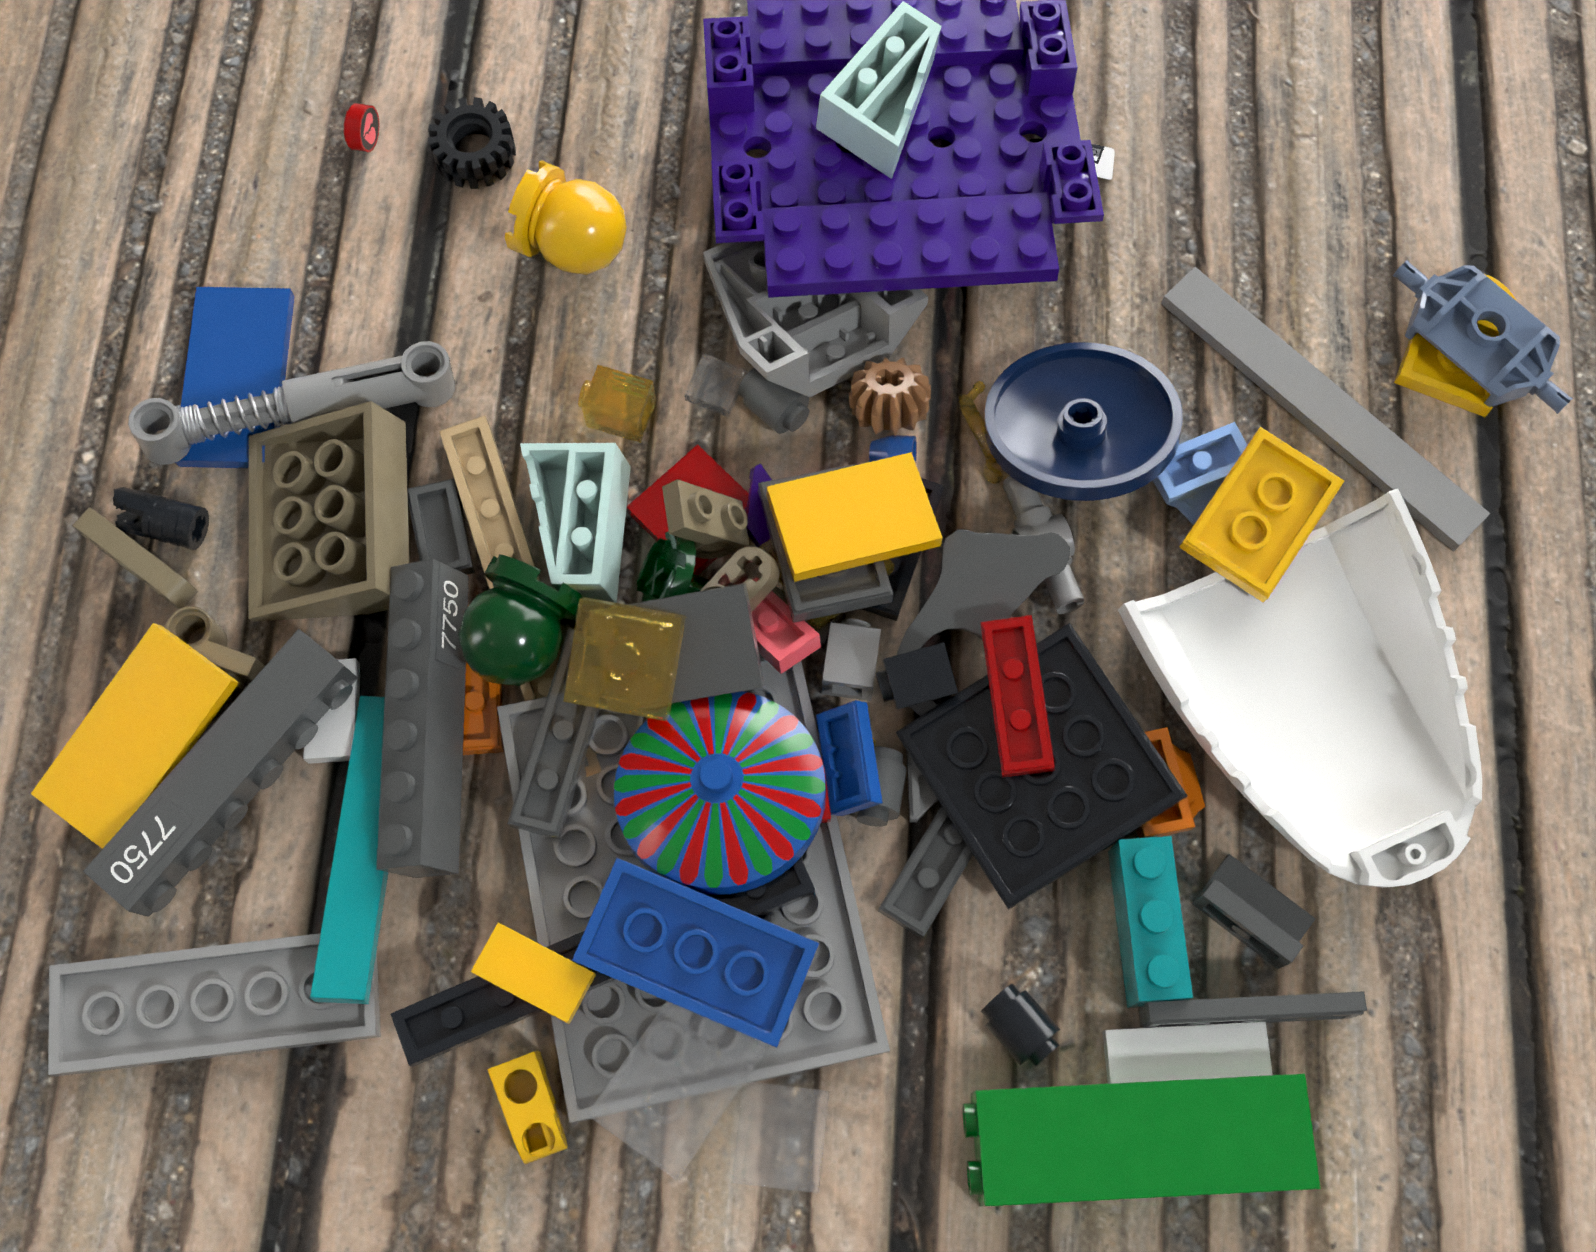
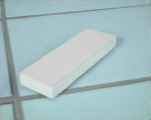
M1266 1022L1116 1029L1102 1032L1108 1084L1273 1075Z

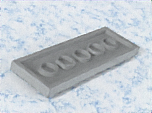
M321 933L50 965L48 1075L65 1076L381 1037L377 952L369 1004L314 1002L310 998Z

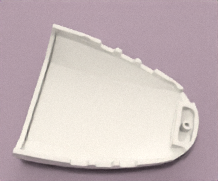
M1398 488L1387 492L1373 502L1330 524L1312 531L1264 603L1215 572L1163 595L1137 602L1131 600L1124 603L1118 609L1122 620L1153 676L1201 747L1231 783L1273 827L1304 856L1329 874L1363 886L1385 888L1410 885L1445 869L1460 855L1471 839L1467 834L1475 808L1482 801V772L1476 726L1469 724L1464 693L1468 689L1466 677L1460 676L1452 648L1456 640L1453 627L1446 626L1437 597L1441 592L1439 582Z

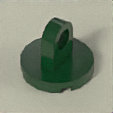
M668 531L665 533L667 540L660 538L652 545L643 562L636 583L638 585L636 591L643 593L641 602L699 592L710 581L693 574L696 556L694 541L671 535Z

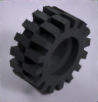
M466 97L458 99L460 107L455 109L451 102L444 105L446 115L444 116L437 111L433 116L435 125L429 124L428 128L430 135L428 137L429 146L438 170L442 172L443 177L447 181L453 178L455 185L462 188L466 180H468L471 189H479L478 181L484 180L487 187L494 184L492 176L495 174L502 180L507 175L505 167L511 169L514 164L512 155L516 156L511 126L502 109L498 111L496 104L491 101L484 107L482 98L474 97L473 105H468ZM471 134H482L489 137V143L476 152L465 153L455 148L459 140Z

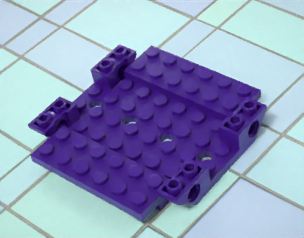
M747 0L748 16L703 19L716 243L764 241L768 298L1057 281L1060 269L1052 223L1065 224L1103 221L1104 212L1091 140H1081L1073 98L1078 66L1066 0L1020 1V21L1016 0ZM904 1L941 25L933 64L891 179L855 154L841 151L839 147L842 145L816 129L821 93ZM1035 134L1043 140L1035 143L1028 142L1023 135ZM945 139L952 145L939 148L934 146L931 141ZM753 149H762L768 152L766 156L761 158H753L747 155Z

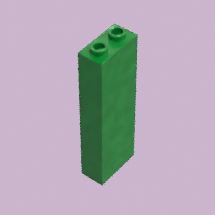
M1305 1074L975 1090L971 1093V1103L963 1104L962 1106L965 1138L974 1137L976 1159L967 1161L969 1195H978L979 1206L1321 1189Z

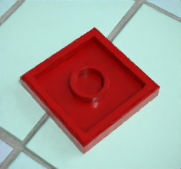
M697 444L626 508L628 514L657 542L660 538L667 540L665 533L669 531L662 486L678 479L741 500L744 510L747 507L749 493ZM695 557L693 574L699 575L717 558L702 559Z

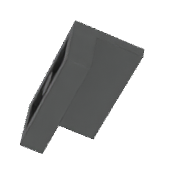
M1230 854L1225 857L1192 902V905L1277 969L1293 962L1304 946L1299 941L1316 919Z

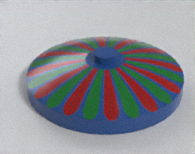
M744 691L670 703L658 710L631 737L619 760L614 782V805L618 823L627 844L639 861L652 873L702 894L710 895L734 894L757 888L774 880L792 867L803 856L816 836L823 818L826 802V780L823 762L808 730L792 713L776 702Z

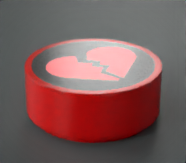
M354 103L348 109L344 119V138L351 150L371 152L376 146L380 123L378 112L374 106Z

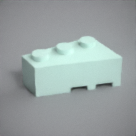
M903 1L821 93L816 129L892 179L934 61L941 25Z
M520 443L522 455L526 460L531 481L529 487L537 508L540 522L539 532L552 586L559 591L564 582L583 596L585 599L584 604H617L631 466L616 443Z

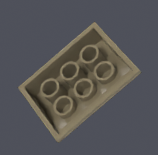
M369 401L250 435L248 619L257 622L369 615L389 610L391 567L409 563L406 423L376 403ZM263 445H265V462H262Z

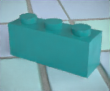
M1172 836L1119 839L1108 851L1127 1008H1139L1147 1002L1190 1000L1193 998Z

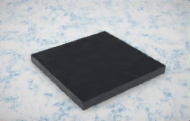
M1070 623L1036 644L1055 771L1002 778L988 674L896 731L903 746L1008 910L1187 798V794Z

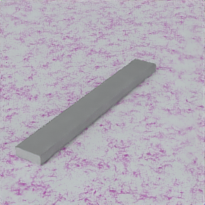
M1194 267L1164 295L1161 304L1381 491L1386 494L1398 488L1410 515L1453 552L1488 517L1490 513L1198 268Z

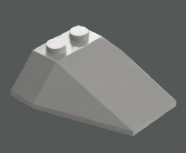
M764 241L723 243L703 252L704 262L740 354L767 381L808 397H812L853 377L854 372L864 370L866 361L878 364L882 362L884 356L889 359L928 304V296L920 289L768 298Z

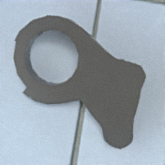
M963 529L956 530L945 540L942 573L939 581L919 614L906 630L897 655L921 649L932 636L945 630H964L977 635L983 641L980 622L1011 618V614L1031 595L1042 581L1060 574L1065 569L1069 561L1070 546L1059 534L1052 532L1021 536L1003 533H976ZM930 700L909 707L919 716H922L939 704Z

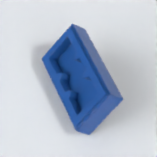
M855 700L817 714L816 718L831 815L845 816L882 804L867 702Z

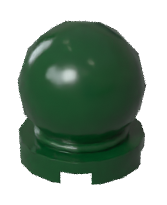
M499 554L498 558L493 556L484 573L493 583V588L478 594L465 610L458 638L463 657L473 672L488 682L521 686L541 677L556 659L562 641L559 620L563 618L575 620L585 599L580 593L564 582L559 591L538 581L537 577L541 571L540 569Z

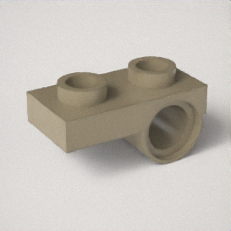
M678 479L662 486L669 534L694 541L696 547L695 557L702 559L719 558L736 553L742 548L750 547L746 528L748 520L741 500Z
M188 606L181 608L173 613L166 625H163L168 631L237 680L239 684L235 690L242 691L244 685H249L265 667L257 658L228 648L227 635L224 629L206 611L199 607ZM206 628V632L200 641L188 644L189 638L194 631Z

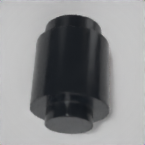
M1013 983L996 995L981 1010L982 1014L989 1020L986 1024L987 1028L1020 1066L1027 1060H1030L1036 1067L1060 1046L1053 1037L1061 1029L1026 990L1020 992Z

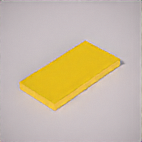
M153 623L31 794L103 849L194 747L239 682L162 625Z

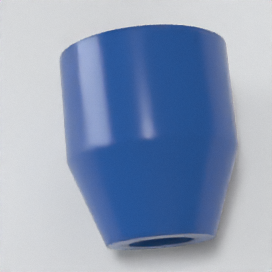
M889 435L871 441L869 462L912 452L916 463V436Z

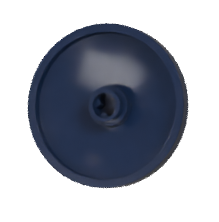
M1088 342L1064 343L1044 347L1013 362L993 383L987 396L984 416L987 445L996 462L1007 474L1022 485L1044 495L1076 501H1095L1122 496L1154 480L1166 469L1175 456L1179 446L1183 423V412L1179 395L1173 384L1160 369L1143 357L1125 349Z

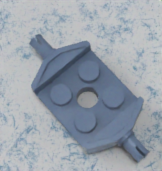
M1406 260L1394 273L1393 276L1411 291L1415 292V297L1417 298L1405 336L1411 340L1419 333L1491 395L1484 402L1489 408L1524 397L1530 393L1532 396L1536 394L1558 414L1573 399L1552 381H1549V378L1554 374L1550 370L1560 347V337L1475 266L1463 265L1439 277L1434 274L1428 279ZM1486 320L1493 323L1498 329L1499 336L1490 337L1483 334L1478 328L1477 321Z

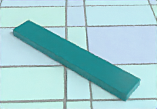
M360 696L310 994V998L314 1002L369 1004L389 873L376 870L385 697Z

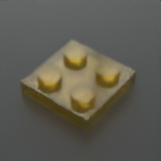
M586 597L579 599L563 702L666 721L671 709L686 616Z

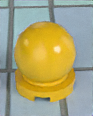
M542 160L539 161V171L537 173L531 170L526 171L515 190L508 213L516 216L514 233H505L507 248L527 257H532L541 251L545 260L567 273L588 275L608 267L623 249L627 228L624 210L616 197L593 181L574 179L566 182L562 169Z

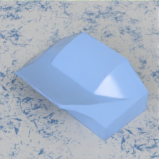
M1233 422L1179 444L1170 464L1153 480L1166 504L1176 507L1192 525L1197 521L1247 446L1236 423Z

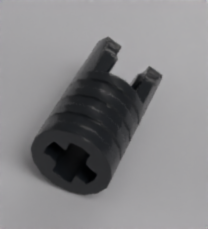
M121 487L114 489L113 506H116V509H121V511L126 510L117 515V521H115L116 527L121 531L185 547L190 550H196L203 543L209 526V514L205 507L195 506L131 488Z

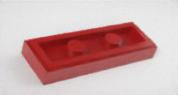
M1032 615L980 622L1002 778L1055 771Z

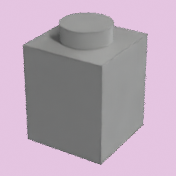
M845 619L841 621V624L830 623L822 679V695L871 701L881 629L871 628L870 623L858 619Z

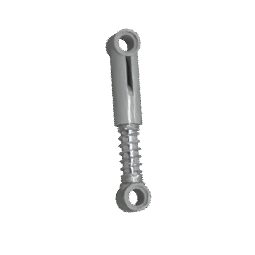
M423 341L411 345L404 351L402 356L283 380L282 387H275L273 393L266 394L262 390L261 396L253 397L249 393L247 399L239 400L235 396V401L228 403L222 398L221 404L212 406L211 402H208V407L200 409L196 404L193 406L189 405V407L185 406L184 408L180 405L174 406L170 401L162 398H150L140 402L132 409L129 415L128 426L144 455L151 462L167 465L180 461L188 454L194 443L205 442L206 437L212 441L216 434L226 438L230 431L240 435L244 428L253 432L256 426L261 425L264 429H267L269 423L272 422L277 426H280L281 423L283 425L290 422L296 423L369 401L376 403L384 409L413 402L424 407H438L452 398L455 391V379L446 350L437 343ZM429 372L435 373L429 377H422L423 374ZM166 429L164 432L154 435L157 431Z

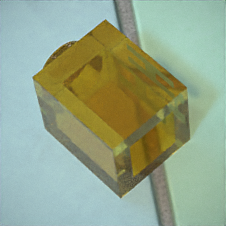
M597 365L592 381H584L578 398V407L582 408L588 428L639 443L643 439L656 404L652 380Z

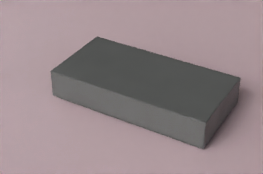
M454 478L407 489L408 503L420 561L435 559L466 575L475 573L461 502Z

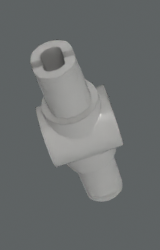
M1011 476L1007 477L1003 481V488L1016 516L1014 521L1015 528L1012 529V534L1026 536L1052 532L1059 534L1070 546L1069 561L1060 574L1046 578L1044 583L1058 614L1069 613L1080 608L1084 604L1085 598L1070 567L1073 562L1071 556L1074 555L1075 546L1072 532L1065 517L1060 513L1053 515L1049 507L1043 506L1037 491L1022 485Z

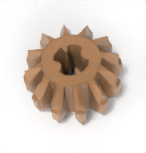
M884 356L881 363L877 364L866 361L864 370L854 372L853 380L851 381V392H849V407L852 408V415L856 416L860 427L872 426L875 435L883 430H891L896 436L900 428L914 431L918 421L926 420V415L929 411V400L931 399V385L929 384L928 377L923 375L920 365L913 364L907 366L904 357L893 362Z

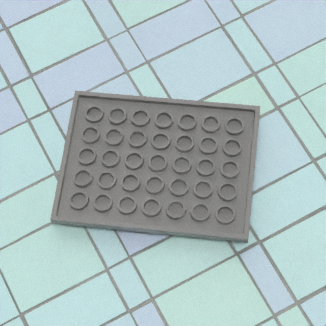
M760 655L765 686L744 692L765 697L792 713L812 736L822 759L820 741L802 662H798L780 674ZM606 689L589 743L590 748L597 755L601 772L587 777L585 767L589 766L585 757L560 840L518 829L537 940L542 946H550L585 931L616 858L648 870L632 852L618 823L614 805V782L619 760L631 737L649 717L668 704L611 714ZM547 697L497 707L513 802L515 801ZM831 815V822L820 824L811 845L801 857L814 885L815 894L759 917L819 943L777 1048L624 982L613 980L586 993L570 1024L551 1015L569 1123H577L890 1052L837 816Z

